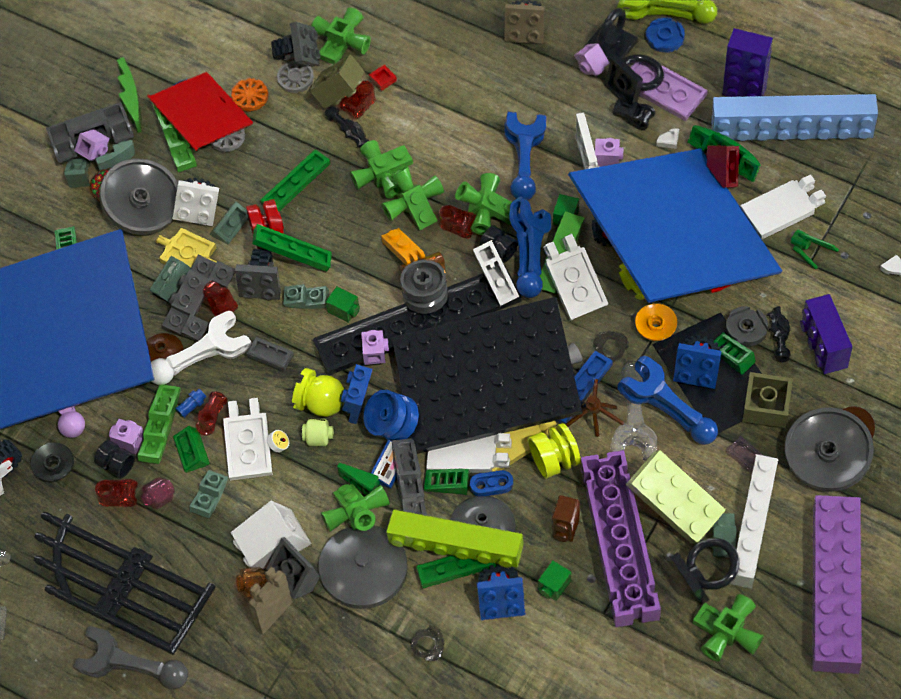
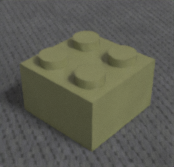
M349 54L321 71L310 92L324 109L330 105L335 106L343 97L346 96L348 98L356 92L355 88L362 82L361 78L365 71Z
M750 372L743 422L786 428L793 378Z

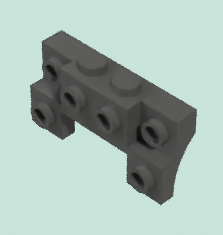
M119 102L46 127L58 163L70 161L72 158L77 157L75 147L80 133L94 129L106 137L113 136L115 143L127 141L129 138L134 137L122 103Z
M198 254L187 275H182L178 284L181 286L178 293L174 292L169 301L172 304L171 309L162 324V329L196 342L201 340L209 326V322L196 317L211 285L215 284L227 289L235 274V269L222 262H214Z

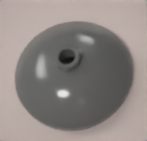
M475 496L463 501L454 510L450 519L452 521L515 532L516 529L515 518L511 509L503 501L491 496ZM481 517L486 518L485 521H479L478 519Z

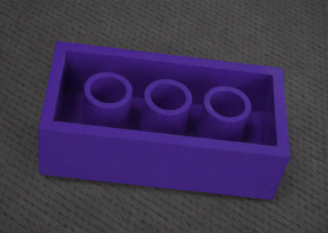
M733 29L727 46L723 96H764L768 81L772 37Z

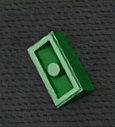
M187 426L173 436L186 473L210 464L198 429Z

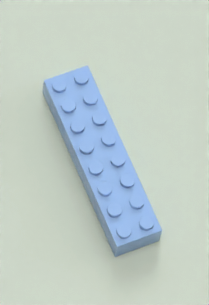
M876 94L713 97L711 128L732 140L740 141L873 138L878 116Z

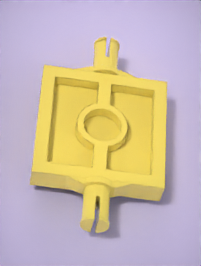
M183 228L171 239L165 238L162 235L157 237L156 242L165 246V251L159 258L160 263L166 264L170 256H173L192 267L198 254L217 262L210 259L216 250V244Z

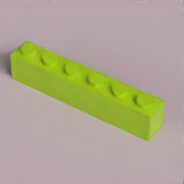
M393 510L386 532L388 542L397 547L407 546L418 551L428 550L439 555L449 554L460 559L470 558L485 564L489 562L496 563L506 568H518L524 545L523 534L399 510Z

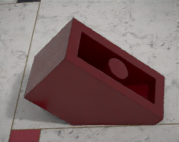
M707 146V167L721 186L738 187L739 146Z

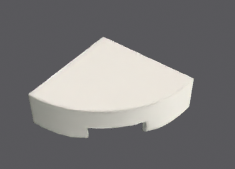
M670 129L669 132L660 135L656 146L676 149L679 129Z
M895 255L882 264L880 270L886 274H900L901 276V259Z

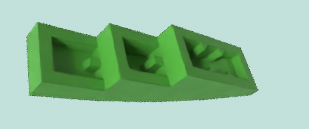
M123 57L117 60L121 76H118V81L122 90L119 93V98L126 114L139 133L142 132L139 97L131 71Z
M153 104L177 171L181 172L196 167V160L189 143Z
M568 212L564 213L552 241L559 254L567 251L562 241L565 236L572 234L577 243L585 220L584 217ZM545 260L542 274L540 275L543 282L542 290L557 294L545 265Z
M159 385L148 413L149 420L143 433L144 441L138 453V461L160 463L175 416V408L177 407L181 391L180 387Z

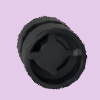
M495 225L486 230L479 243V246L492 240L503 263L509 261L518 248V241L509 235H505V232Z
M106 440L101 444L94 457L96 465L105 470L109 469V472L118 478H124L131 471L135 462V454L124 448H119L116 443L110 440Z

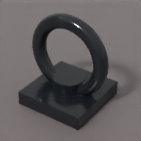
M622 8L613 10L585 44V46L588 44H599L609 63L610 59L615 55L623 60L638 43V37L623 30L626 21L625 10ZM618 17V21L615 26L612 23Z
M615 55L610 59L604 86L618 99H623V102L633 105L634 102H638L640 91L653 90L661 85L664 80V70L657 60L646 55H630L623 60ZM635 62L646 63L654 68L657 74L656 78L652 82L642 83L643 78L628 65Z
M707 538L695 544L688 553L686 563L678 552L671 556V559L702 605L709 601L703 589L718 590L726 587L735 579L740 565L736 549L729 542L720 538ZM708 547L722 548L728 553L731 561L728 573L716 581L706 580L695 564L698 554Z

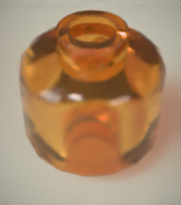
M261 567L244 568L236 576L237 590L245 597H252L250 589L256 583L260 585L261 589L268 582L266 574Z

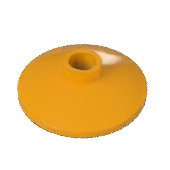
M658 303L649 304L641 308L637 313L635 326L644 338L661 341L669 338L675 332L677 316L666 305Z

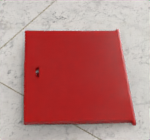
M208 72L199 74L153 95H147L151 102L195 151L200 147L253 124V121Z

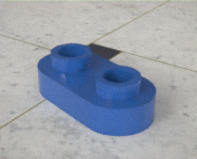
M505 470L479 473L470 480V490L475 496L504 494L513 488V477ZM500 482H505L506 485L501 486V485H499V483H500ZM479 485H483V486H484L483 489H479V488H477V487H478Z

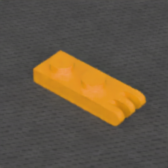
M399 228L381 235L382 243L406 266L411 264L410 259L414 262L418 261V257L420 259L425 258L423 250Z

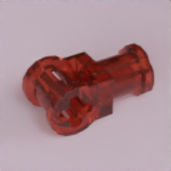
M217 391L210 393L209 402L198 413L196 430L204 436L211 435L214 432L219 413L223 405H226L228 402L227 397Z

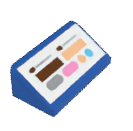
M388 439L371 474L379 477L380 485L390 489L397 475L392 441Z

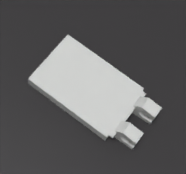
M578 113L576 114V140L584 170L600 167L597 163L585 114Z
M809 175L802 178L799 182L792 180L740 205V208L760 238L764 239L813 215L815 208L825 203L824 198H826V195L822 190L814 192L810 197L807 195L806 192L814 189L813 183H815L814 178Z
M572 234L562 239L567 250L564 253H558L554 242H550L543 247L549 258L546 259L545 265L569 321L608 305L585 248L577 246Z
M258 398L249 399L251 415L239 416L237 401L228 402L229 417L223 418L230 481L273 475L270 447L267 441L269 436L266 413H260Z
M498 433L497 435L428 451L426 469L463 468L469 469V473L492 472L494 467L510 468L508 453H496V448H511L512 439H510V434Z

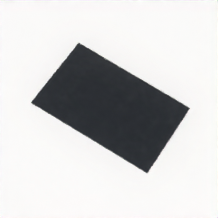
M720 312L673 334L665 340L652 344L673 377L679 343L685 342V339H690L691 336L695 339L696 336H700L702 339L706 336L708 337L707 340H715L720 334H726V319ZM725 342L720 348L722 349L727 343ZM720 358L715 389L681 382L677 383L695 411L701 413L702 417L712 419L718 427V433L743 422L750 372L762 373L754 363L744 374H740Z

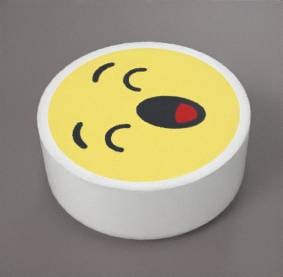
M275 430L269 434L267 441L273 451L279 453L288 448L289 438L285 432Z

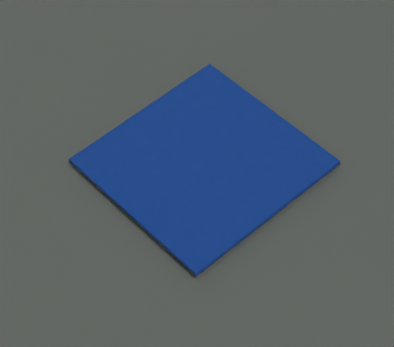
M701 148L569 172L568 174L648 303L776 275L782 272V269L728 188L722 187L707 167V157Z
M122 229L0 268V429L155 380Z

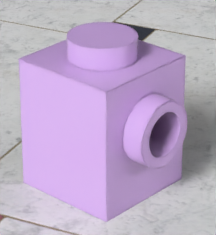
M588 44L574 55L579 63L580 70L585 75H599L605 70L604 67L609 64L599 44Z
M94 129L80 133L75 152L88 160L96 159L106 154L109 138Z
M595 139V155L598 166L618 164L619 159H623V147H619L620 139Z
M383 330L361 332L364 365L386 363L385 351H389L388 338L384 339Z
M118 419L116 425L111 427L109 437L119 448H124L136 454L144 440V432L142 427L135 422Z

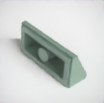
M237 202L232 204L210 232V235L229 244L248 220L246 209Z
M170 256L150 291L169 302L173 293H177L181 287L178 284L182 275H187L191 267L179 259Z

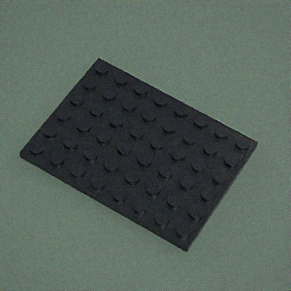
M556 297L392 337L402 394L413 399L418 406V424L411 434L417 454L583 414Z

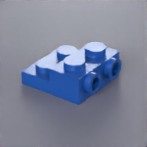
M357 364L354 372L349 371L346 383L350 384L348 390L344 389L341 402H344L343 411H347L350 414L348 422L357 424L372 373L371 368Z

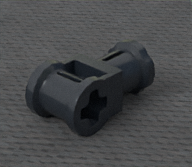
M618 99L613 109V115L626 117L628 124L642 131L647 130L648 122L656 114L654 108L648 104L634 102L633 105L623 102V99Z

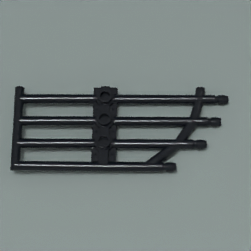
M43 512L41 514L43 520L59 527L55 539L40 532L35 534V539L53 548V562L38 555L34 557V562L54 572L60 589H56L52 585H46L45 591L174 655L216 586L209 582L203 588L150 562L153 556L140 548L133 547L131 552L89 533L71 524L73 517L69 514H66L61 519L52 516L48 512ZM69 532L125 559L120 569L117 570L64 544L63 541L66 533ZM62 553L113 577V580L105 588L62 567ZM146 569L200 597L195 605L191 606L140 581L139 578ZM66 578L101 595L102 597L96 606L73 596ZM134 587L187 613L188 616L181 625L127 597ZM121 606H124L177 632L172 642L168 643L115 616Z

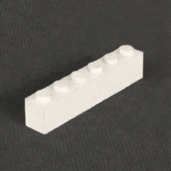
M756 454L736 550L739 555L740 565L735 579L730 583L732 585L751 589L753 587L777 469V458Z

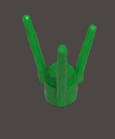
M800 229L791 238V244L795 245L793 250L799 253L814 269L818 268L817 265L802 249L807 250L813 242L835 252L839 251L835 245L810 236Z

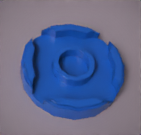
M671 18L656 19L650 23L646 30L647 43L651 48L659 52L677 50L685 39L683 26L678 21H672Z

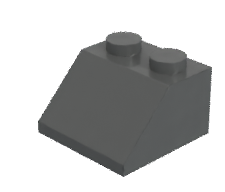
M282 537L266 570L268 571L272 566L275 572L280 570L284 573L291 597L296 599L311 593L320 576L285 537Z

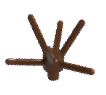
M594 379L593 394L588 397L586 404L581 406L583 414L573 417L566 423V426L569 427L589 412L593 416L595 436L599 437L598 413L605 414L620 425H624V422L604 409H617V406L603 403L597 398L598 379Z

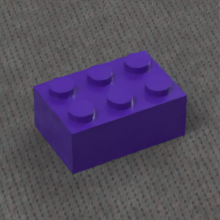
M830 294L806 300L804 309H802L803 317L800 320V326L802 331L807 333L810 350L815 352L817 367H821L823 374L848 368L853 346Z

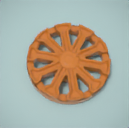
M247 78V80L239 81L233 87L231 96L243 111H255L266 104L269 94L267 87L261 80Z

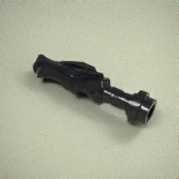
M330 106L326 109L324 113L326 119L337 122L341 126V131L345 132V138L356 141L357 148L362 147L363 144L369 141L365 137L363 127L358 122L342 118L339 115V109Z
M778 306L767 314L772 320V326L769 330L773 332V339L778 344V349L774 352L775 358L778 362H787L790 359L791 352L786 348L785 341L789 336L790 325L786 317L781 314V307Z

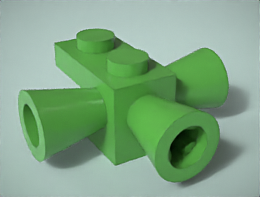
M347 8L343 19L335 17L331 24L320 16L314 19L312 27L316 30L317 35L328 38L320 50L321 60L334 64L340 60L349 46L361 54L367 52L371 43V37L354 33V28L363 20V15L357 9Z
M371 140L366 142L360 148V152L368 160L369 168L350 171L354 186L359 190L373 180L377 188L383 186L386 198L397 197L396 194L402 190L390 175L395 171L412 165V157L405 145L381 154L377 141Z
M409 166L390 175L402 190L396 194L398 199L381 204L386 217L390 221L394 220L403 211L410 213L418 230H422L438 221L427 198L444 193L443 186L435 175L422 186L413 185Z
M493 173L481 175V190L479 192L468 182L464 181L460 184L455 194L456 200L469 203L468 214L475 217L471 230L479 235H483L491 227V217L493 216L509 225L511 224L509 215L512 202L495 193L500 183V178Z
M346 484L333 492L335 500L341 508L321 512V516L329 532L346 520L353 530L366 531L374 526L376 520L374 513L369 510L390 505V502L381 485L363 497L353 484Z
M737 594L731 610L725 607L722 612L704 603L693 619V624L713 635L701 647V651L708 658L720 661L726 644L732 647L735 641L742 645L751 655L756 652L764 635L744 629L745 617L756 608L754 602L742 594Z

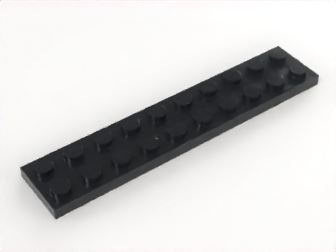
M483 273L447 287V301L442 308L435 312L427 314L416 313L405 304L315 337L313 338V343L327 374L330 376L364 362L361 332L383 330L384 339L388 338L389 351H385V354L394 351L392 337L496 312L522 302V297L517 291L518 298L500 306ZM510 276V279H511V281H512V283H513V285H514V287H515V289H516V291H517L516 285H515V283L513 282V280H512V278H511V276Z

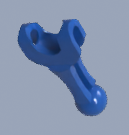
M507 112L504 136L515 146L518 157V174L510 185L511 194L515 199L522 197L530 200L535 195L536 184L530 178V152L532 147L540 144L544 139L546 115L537 114L536 121L532 125H524L518 121L516 112Z
M519 197L511 203L509 215L511 225L517 232L516 236L520 252L516 288L521 296L534 298L540 294L543 288V282L540 277L542 274L540 250L543 235L551 229V214L544 209L533 214L530 202Z
M641 356L635 363V370L642 377L643 382H638L631 377H625L618 383V391L631 403H649L664 411L687 432H690L693 440L698 444L707 445L717 438L718 427L716 423L710 418L702 417L701 413L684 403L666 384L662 367L650 357Z

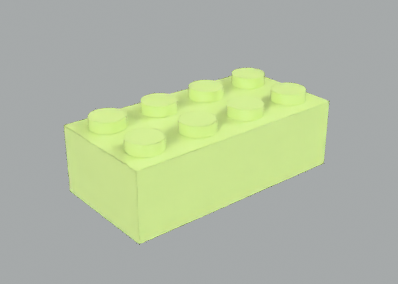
M660 450L653 452L626 484L627 487L691 544L698 543L726 510Z

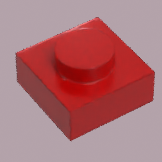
M385 64L369 74V79L381 91L397 81L396 75Z

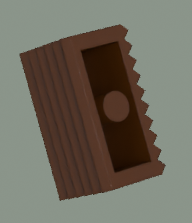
M563 495L558 496L552 515V536L556 540L573 542L580 520V501L578 499Z

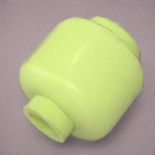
M309 419L302 426V440L306 441L308 446H327L329 439H333L334 429L333 426H329L327 419Z

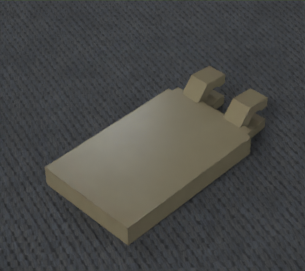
M272 566L265 573L268 582L261 589L257 583L250 589L253 597L249 601L250 610L256 630L262 635L293 603L286 575L280 570L275 572Z

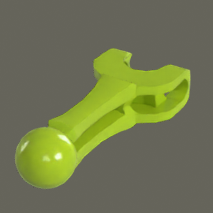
M620 0L617 8L625 10L626 18L640 19L646 15H672L691 21L695 19L699 23L708 24L717 16V7L711 0Z

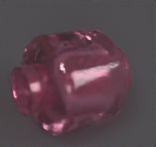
M157 477L143 486L141 499L147 507L151 506L154 509H160L173 500L175 489L168 479Z

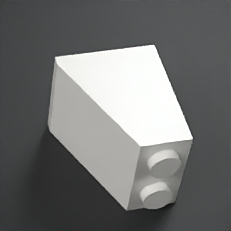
M274 501L268 502L231 532L235 539L233 541L235 546L245 556L243 560L246 565L260 571L267 568L282 537H285L298 551L312 544L292 510Z

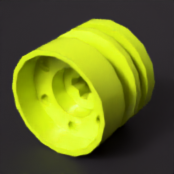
M564 423L558 424L556 429L554 427L548 429L549 439L543 432L528 438L529 449L534 462L545 479L559 474L560 464L566 470L571 468V464L574 467L581 464L576 440Z

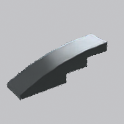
M393 440L392 447L402 510L427 516L424 504L425 496L421 482V470L414 440Z

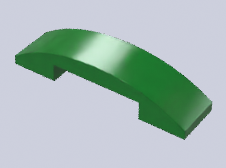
M697 125L692 127L687 143L697 149L701 148L703 152L707 150V146L711 145L739 146V174L751 182L755 181L761 164L746 148L714 130Z

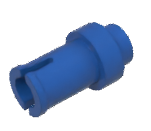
M200 389L196 392L193 390L188 394L189 397L175 408L182 418H185L197 406L200 407L204 404L203 400L206 398V395Z

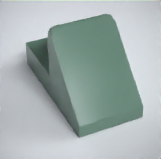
M73 158L68 161L64 173L70 188L87 187L90 185L88 176L90 162L87 158Z
M722 514L712 526L713 538L726 540L736 549L735 514ZM713 547V557H729L728 553L722 548Z

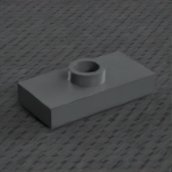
M258 337L254 339L246 353L247 357L283 372L294 356L293 351Z

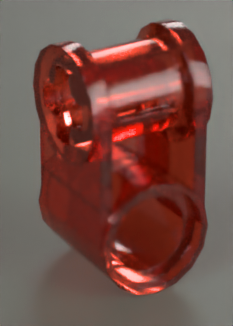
M362 81L355 88L356 92L348 98L345 96L341 101L340 108L353 114L355 119L362 117L364 112L376 100L374 86L370 81Z
M445 205L439 211V225L445 231L469 239L473 234L471 226L476 215L452 205Z
M210 281L205 285L203 293L215 316L226 311L234 312L238 309V304L233 299L229 289L220 287L215 281Z
M132 479L99 481L95 486L99 504L105 507L135 506L137 504L135 491L138 488V482ZM104 492H110L108 495H102Z

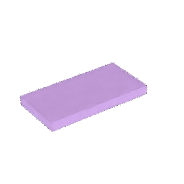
M635 62L631 67L643 78L642 83L652 82L656 78V71L646 63ZM662 66L664 80L661 85L653 90L640 91L639 96L686 121L707 96L708 90Z

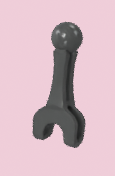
M90 626L86 629L85 635L90 641L98 644V651L90 659L77 658L73 665V668L78 672L94 678L103 677L112 670L136 671L159 679L169 689L182 687L188 679V670L182 662L170 660L163 664L159 661L136 657L119 649L117 641L107 630Z

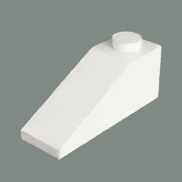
M492 240L473 249V253L500 306L518 298L519 295Z

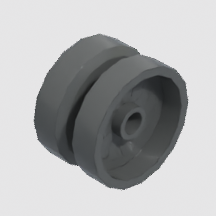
M418 260L407 265L402 271L400 277L404 304L410 310L416 313L427 314L443 307L448 298L446 274L440 264L432 260Z

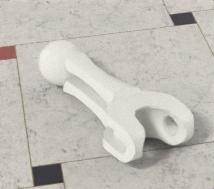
M226 311L212 318L208 333L191 347L168 356L167 359L158 358L153 360L151 365L155 380L151 382L156 385H165L172 380L174 375L186 367L208 357L220 355L228 359L237 358L249 350L252 342L245 335L231 338L225 334L236 322L234 313Z

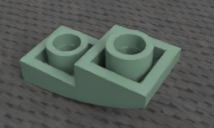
M132 140L122 141L113 145V153H106L103 156L97 157L96 161L99 171L109 170L116 164L131 159L136 154Z
M304 284L287 286L284 288L283 305L285 307L301 309L327 308L326 300L329 298V289L327 286L306 288Z
M208 470L199 484V492L190 505V512L210 518L224 492L228 477Z

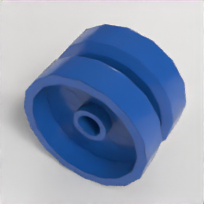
M380 390L374 393L368 400L363 418L369 433L391 441L408 439L414 432L418 424L419 412L415 401L408 396L397 394L390 390Z

